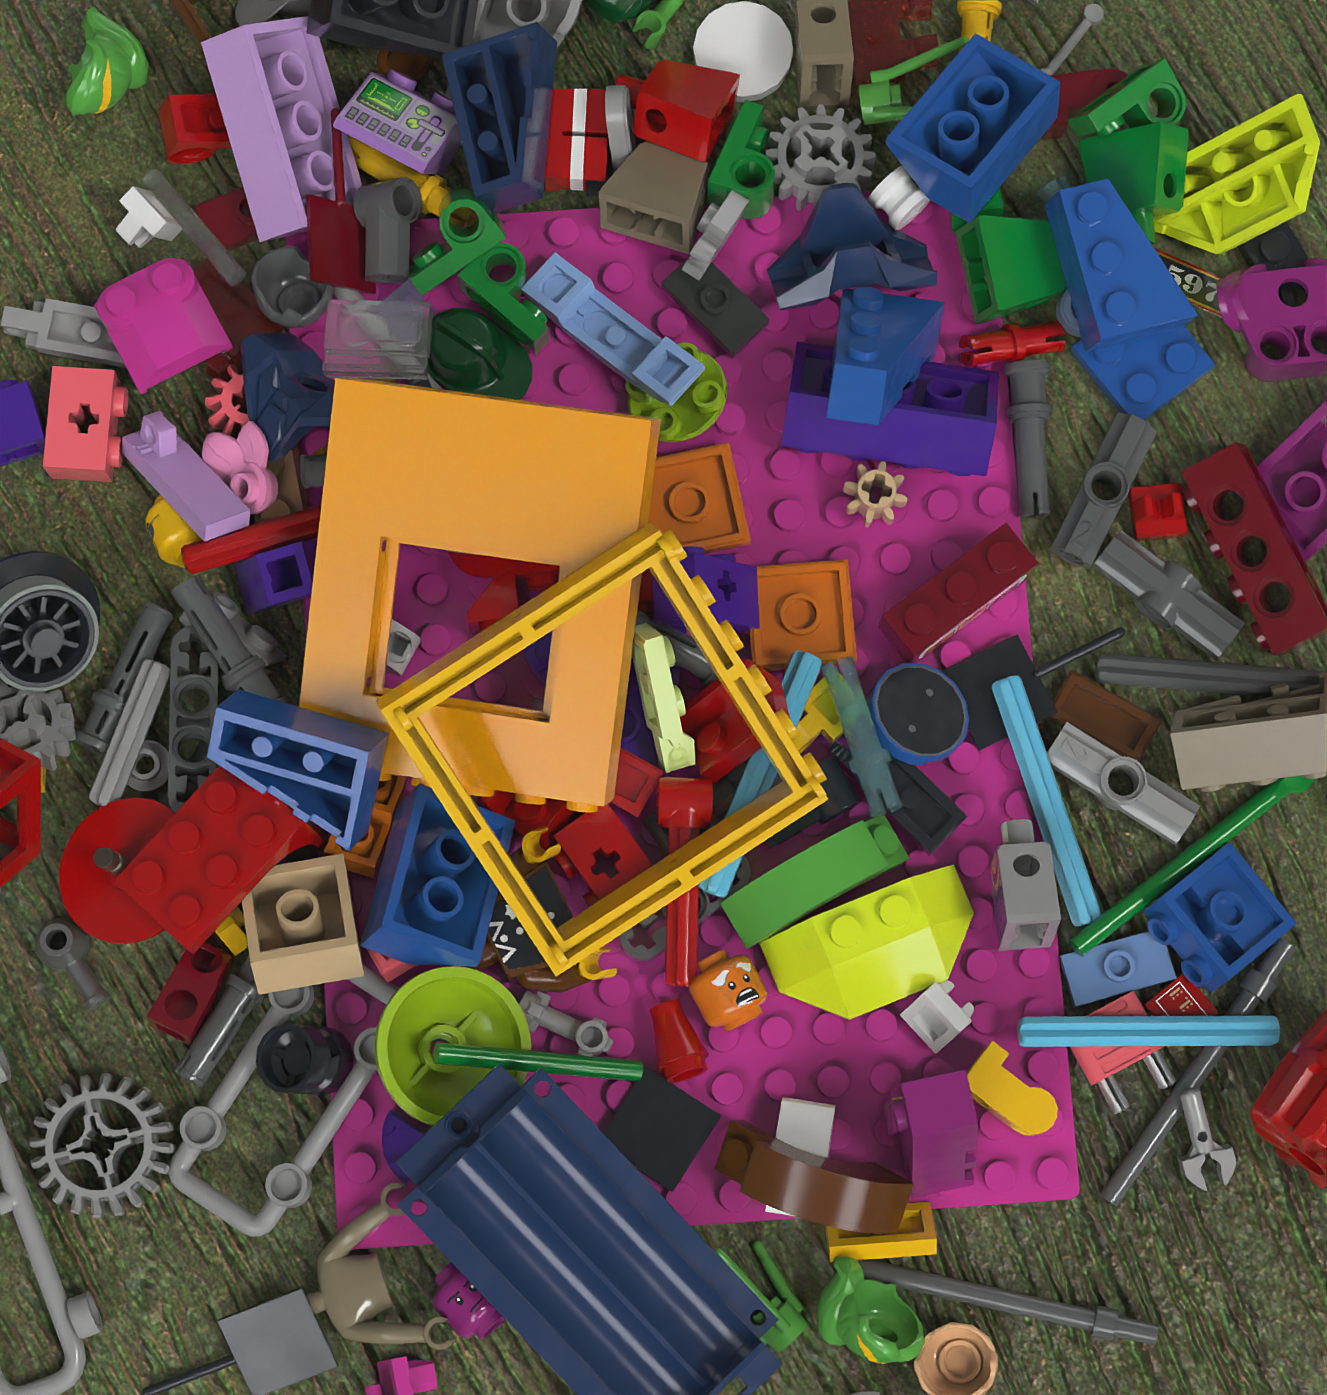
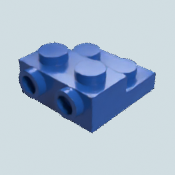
M1230 842L1143 911L1150 919L1148 921V929L1152 937L1162 945H1171L1183 959L1181 968L1187 980L1197 987L1205 986L1210 993L1229 981L1297 924Z

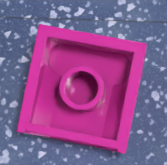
M162 259L108 286L94 304L140 395L148 392L147 389L224 350L227 352L233 349L229 338L197 281L193 269L186 259Z

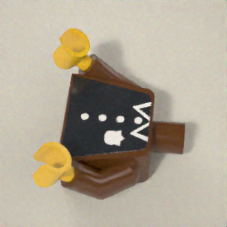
M541 827L527 833L523 838L522 846L511 854L510 858L556 928H558L574 916L548 863L545 862L539 865L540 862L558 855L561 851L560 844L554 845L546 851L541 848L539 843L540 836L548 830L547 827ZM499 890L480 964L476 967L467 966V968L481 971L500 961L509 982L518 981L527 990L563 993L591 980L612 978L617 973L616 968L601 970L598 960L600 955L611 951L610 947L606 946L599 948L560 975L555 976Z

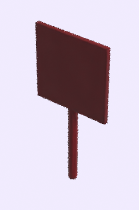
M334 108L331 110L335 201L311 194L306 195L310 281L373 295L376 294L375 283L365 280L366 228L358 221L354 212V205L346 204L342 131L333 127L340 110Z

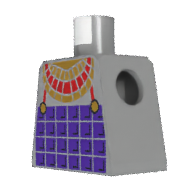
M1015 819L1006 821L1001 824L1003 845L996 847L991 863L998 951L1051 947L1061 921L1050 843L1034 842L1031 820Z

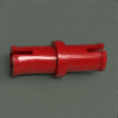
M1052 320L1047 323L1022 327L1017 323L1002 325L1001 329L997 331L973 335L965 334L960 338L959 348L970 347V349L979 348V350L961 352L960 357L964 365L969 368L1005 360L1006 363L1023 361L1028 356L1052 352L1060 353L1065 349L1066 339L1055 340L1054 338L1047 337L1065 335V330L1058 320Z

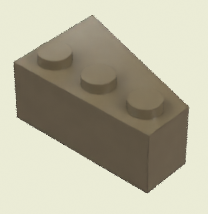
M1327 672L1318 674L1320 684L1289 691L1288 684L1282 683L1270 687L1271 697L1242 704L1240 696L1237 695L1175 711L1170 735L1181 789L1196 788L1202 792L1219 790L1227 784L1249 782L1252 785H1267L1283 777L1301 775V777L1306 779H1317L1326 776Z

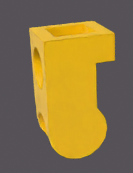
M991 1041L966 1072L972 1099L1014 1131L1024 1136H1035L1046 1132L1054 1125L1057 1118L1058 1107L1055 1099L1048 1091L1042 1088L1028 1087L1002 1067V1063L1010 1053L994 1041Z

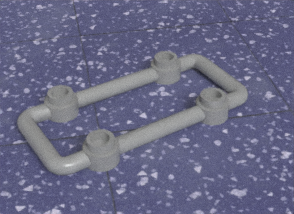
M363 965L364 976L347 979L384 1004H387L389 999L399 989L393 983H387L382 976ZM312 985L268 993L272 1006L207 1105L194 1107L183 1116L180 1123V1134L183 1141L169 1163L170 1170L168 1175L171 1183L180 1192L241 1233L250 1237H260L269 1233L276 1226L287 1208H296L307 1201L312 1191V1181L309 1173L374 1073L378 1072L375 1060L377 1027L364 1030L357 1037L354 1045V1054L357 1059L356 1064L293 1161L277 1165L269 1172L265 1183L266 1193L269 1198L257 1215L252 1214L189 1171L201 1151L215 1149L223 1142L226 1135V1123L223 1117L257 1067V1047L262 1037L272 1027L286 1023L289 1016H299L309 1010L314 1001Z

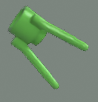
M962 36L888 69L870 71L871 83L859 85L860 106L864 124L870 125L902 120L913 106H904L901 84L891 85L890 80L964 47L969 42L968 37Z
M754 1241L753 1249L782 1301L776 1295L768 1300L723 1249H715V1253L779 1319L760 1340L765 1345L769 1343L777 1353L781 1352L809 1325L800 1314L804 1306L791 1293L761 1241ZM758 1310L752 1318L759 1325L764 1321L765 1314L762 1310Z

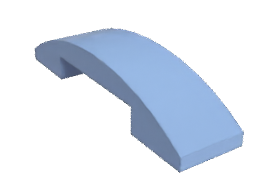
M556 252L521 289L523 294L547 317L598 360L643 392L668 406H672L705 370L704 364L667 336L661 339L595 288L589 277Z

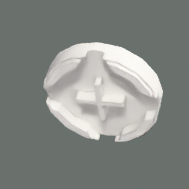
M747 1L728 3L709 13L698 27L693 45V57L696 66L740 74L736 102L741 103L745 100H761L776 91L789 73L794 51L791 33L781 17L764 5Z

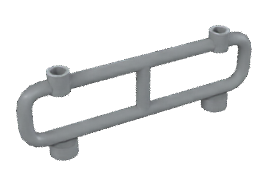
M0 1045V1083L11 1080V1071L6 1055ZM0 1115V1179L5 1190L0 1192V1215L10 1211L13 1212L65 1357L64 1364L59 1371L20 1386L12 1385L6 1381L0 1367V1395H59L73 1387L83 1374L86 1354L82 1339L103 1332V1324L96 1302L89 1291L67 1299Z

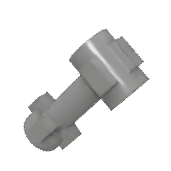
M528 990L525 992L519 1005L525 1015L530 1032L534 1033L540 1025L578 1044L579 1055L598 1056L602 1053H609L613 1040L608 1037L607 1023L595 1017L592 1021L583 1023L549 1007L551 996L538 991L537 995Z

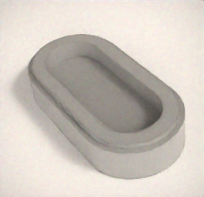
M626 85L606 86L605 93L606 126L614 171L636 149V135L633 133L634 119L629 89Z

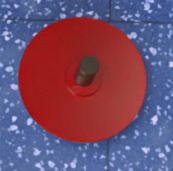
M146 798L116 800L92 812L79 824L71 835L64 849L60 864V892L67 912L73 921L86 933L109 943L131 944L150 939L165 930L113 881L171 819L174 812L169 807Z

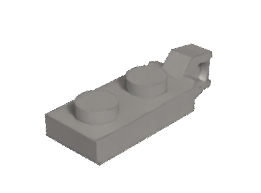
M48 298L45 299V302L34 301L32 311L4 306L0 326L4 329L5 334L26 338V348L37 350L39 353L126 368L95 307Z

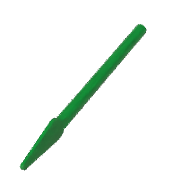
M1299 775L1278 778L1275 782L1267 784L1071 938L1069 943L1074 951L1083 957L1291 792L1301 793L1307 790L1316 779H1306Z

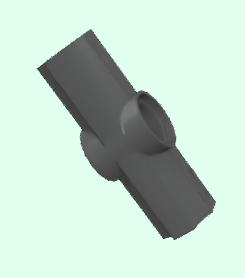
M1117 412L1050 547V550L1058 555L1060 559L1074 566L1091 568L1157 434V430L1151 427L1147 421L1133 414ZM1098 480L1109 482L1115 489L1116 498L1106 501L1099 499L1094 495L1091 483Z
M1122 530L1112 539L1093 565L1095 570L1134 598L1136 607L1149 620L1168 630L1175 629L1216 661L1245 625L1237 616L1204 593L1201 583L1188 570L1172 561L1163 562Z

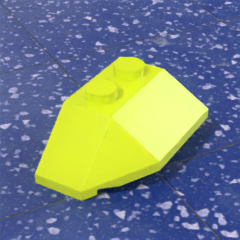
M1296 94L1187 152L1183 207L1177 213L1154 217L1155 232L1166 234L1214 254H1223L1304 213L1313 179L1320 139L1303 95Z
M953 864L907 878L813 916L759 943L779 993L851 1020L925 990L935 982L939 984L947 981L974 912Z

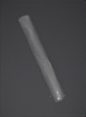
M158 169L149 171L143 178L145 186L228 284L235 286L241 283L246 276L243 268Z

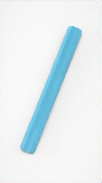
M799 650L792 654L781 681L790 720L795 728L798 725L822 667V661L809 652ZM762 748L749 758L725 818L772 788L777 771ZM744 855L699 883L698 887L713 896L723 898L727 896Z
M1013 675L998 680L992 684V690L1043 840L1050 843L1054 872L1070 919L1075 927L1091 924L1102 913L1022 679L1019 675Z
M1275 1016L1023 1017L1018 1021L1017 1037L1019 1045L1023 1047L1272 1046L1279 1042L1280 1026L1278 1018Z

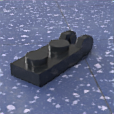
M860 719L857 720L850 727L854 737L872 753L877 755L878 758L866 769L845 746H841L837 742L827 750L831 757H836L841 768L856 779L854 783L930 856L968 816L915 765L895 759L884 750L873 736V730Z

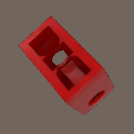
M661 60L658 61L646 80L620 74L615 85H626L629 89L632 109H635L633 133L636 137L705 163L733 119L740 74Z

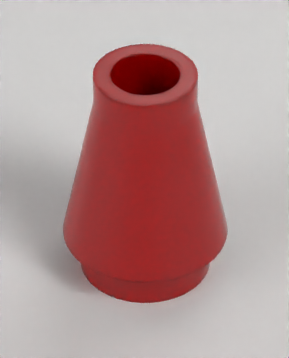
M670 1000L652 1007L649 1012L653 1021L658 1072L665 1073L668 1083L686 1081L706 1072L708 1067L705 1059L709 1054L684 1014L680 1001Z

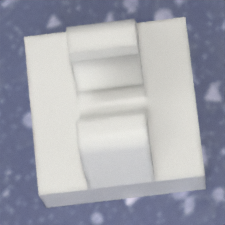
M132 186L119 200L129 213L118 225L116 232L129 245L135 243L139 248H142L153 237L172 241L184 228L183 224L152 191Z
M948 980L939 984L937 982L932 984L900 1014L935 1054L972 1022L970 1017L974 1012V1006L970 1002L960 1008L952 1000L948 993L955 986Z

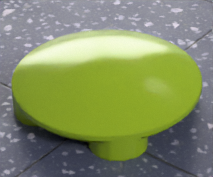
M681 342L677 345L704 364L705 370L672 406H668L651 397L626 380L625 387L628 392L627 405L629 414L661 419L659 441L680 442L700 435L718 419L726 403L727 381L722 368L710 355L698 350L694 344L688 342Z

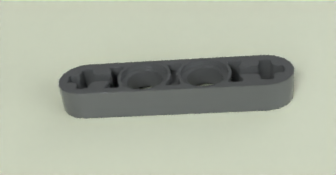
M193 625L179 630L171 644L168 800L170 809L174 814L184 804V802H178V800L188 797L189 783L187 776H198L197 787L199 788L208 778L201 775L209 773L210 776L218 767V764L209 759L207 755L201 761L191 763L183 760L178 754L181 744L191 738L201 739L209 747L215 711L219 705V663L212 652L200 654L199 668L201 675L191 674L189 655L186 652H181L190 650L191 642L194 641L201 642L202 649L209 651ZM194 688L203 690L210 697L206 708L196 713L187 712L179 704L183 693ZM179 773L184 775L177 778V774Z

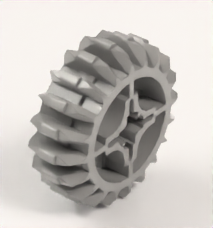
M102 1073L99 1089L97 1090L90 1076H81L80 1087L82 1093L79 1095L71 1085L65 1083L60 1087L61 1093L67 1101L63 1106L52 1098H47L44 1102L46 1108L55 1113L52 1120L50 1121L38 1116L34 1119V1125L47 1129L46 1138H30L29 1146L38 1149L45 1148L46 1155L31 1160V1166L34 1169L50 1168L51 1172L39 1180V1185L41 1188L47 1189L57 1183L60 1184L52 1198L56 1204L64 1203L73 1194L71 1212L74 1214H82L90 1200L93 1218H103L106 1202L110 1203L111 1210L115 1216H122L125 1214L124 1197L127 1196L135 1207L140 1208L145 1204L143 1196L138 1191L142 1185L152 1193H157L161 1189L158 1182L149 1177L153 1170L161 1174L168 1175L170 1166L166 1163L158 1162L157 1158L159 1153L172 1154L175 1152L174 1144L167 1142L159 1143L160 1135L169 1134L174 1130L173 1124L170 1122L155 1124L154 1119L164 1113L166 1110L165 1106L158 1102L148 1108L144 1107L152 1094V1091L147 1087H142L131 1097L134 1080L129 1077H123L115 1091L113 1075L110 1073ZM100 1102H116L124 1105L136 1116L141 1126L133 1129L114 1130L109 1124L107 1115L103 1114ZM85 1109L86 1115L83 1116L85 1129L83 1135L79 1140L66 1145L65 1148H61L63 1134L68 1123L79 1111ZM99 1129L105 1137L122 1140L114 1143L113 1150L107 1149L111 1154L105 1158V1161L100 1154L83 1151L91 1148L92 1141L98 1142L94 1137L100 1133ZM140 1143H144L143 1155L137 1169L126 1181L120 1183V1160L122 1155L127 1150L137 1147ZM90 1161L95 1166L98 1177L102 1178L105 1190H90L80 1185L69 1174L65 1164Z

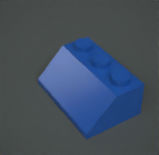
M975 33L886 138V145L928 199L971 223L1057 119L1060 81Z
M419 784L397 805L360 946L407 964L476 967L481 961L498 888L432 788ZM477 806L508 853L516 821Z

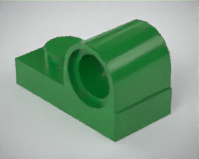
M1164 58L1141 65L1067 119V122L1076 137L1096 133L1099 138L1108 135L1124 123L1130 128L1157 122L1174 125L1184 115L1186 97L1175 78L1176 75ZM1150 94L1156 99L1158 104L1156 116L1150 112L1148 106Z
M748 100L744 101L708 180V207L712 202L721 207L731 190L749 200L741 218H760L771 209L774 200L775 170L770 159L762 154L769 136V128L763 127V105ZM746 183H754L759 186L748 188L742 185Z
M456 188L442 198L439 206L440 230L447 242L440 246L437 241H434L422 248L412 258L415 264L410 267V281L421 296L506 238L505 225L494 210H491L487 205L474 197L472 189ZM459 207H468L473 209L478 217L471 226L458 227L450 221V214Z
M499 242L470 262L458 274L460 291L535 356L549 342V331L545 325L548 319L545 314L529 300H524L522 304L518 301L523 294L521 289L527 283L524 257L518 248L508 243ZM499 265H507L516 272L513 278L506 282H496L488 274L494 267Z

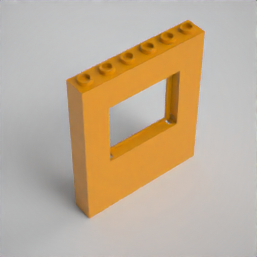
M335 378L299 707L389 733L379 781H389L392 779V774L412 777L411 785L413 786L422 784L431 788L381 713L376 702L381 696H375V693L384 695L393 689L384 687L400 543L560 566L559 582L648 524L661 419L362 378ZM386 540V548L382 550V543ZM642 573L552 630L543 711L448 697L418 717L469 795L490 797L494 796L495 790L515 793L514 800L517 802L541 805L546 803V798L566 801V808L569 810L588 813L597 812L598 806L604 807L614 799ZM371 677L370 686H366L367 679ZM540 718L549 719V720H548V721H541Z

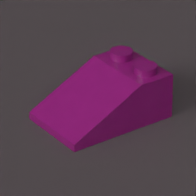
M1327 400L1257 466L1306 562L1327 545Z

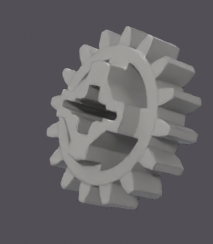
M818 104L816 115L809 116L807 111L800 107L797 110L796 122L783 117L780 119V133L771 132L769 135L768 147L770 149L766 150L765 156L770 159L774 166V185L781 183L778 197L781 200H785L791 195L797 198L796 210L801 211L807 202L813 203L815 207L823 189L830 185L848 182L856 184L861 190L860 186L869 187L871 183L872 172L870 169H873L875 164V153L869 151L872 144L871 134L858 136L861 121L857 118L848 124L843 121L844 109L839 108L832 117L826 115L824 104ZM789 149L793 151L792 157L795 159L794 166L791 169L786 159ZM848 150L853 158L851 170L847 168L848 161L845 159V154Z
M1 679L0 738L40 758L41 766L54 771L57 769L54 756L68 757L71 753L68 741L76 739L75 721L71 704L64 703L63 694L60 689L48 693V690L40 692L24 691L15 687H8L7 683ZM43 715H46L51 720V726L46 725L45 716Z

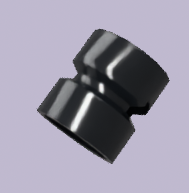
M283 1023L272 1027L262 1037L257 1047L256 1065L258 1074L264 1084L275 1092L328 1095L339 1090L352 1070L354 1057L351 1045L344 1034L334 1028Z

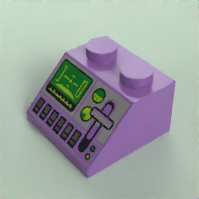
M390 69L387 76L371 72L339 113L333 127L422 174L445 175L462 141L453 100L438 92H434L431 99L414 90L418 83L417 81L394 69Z

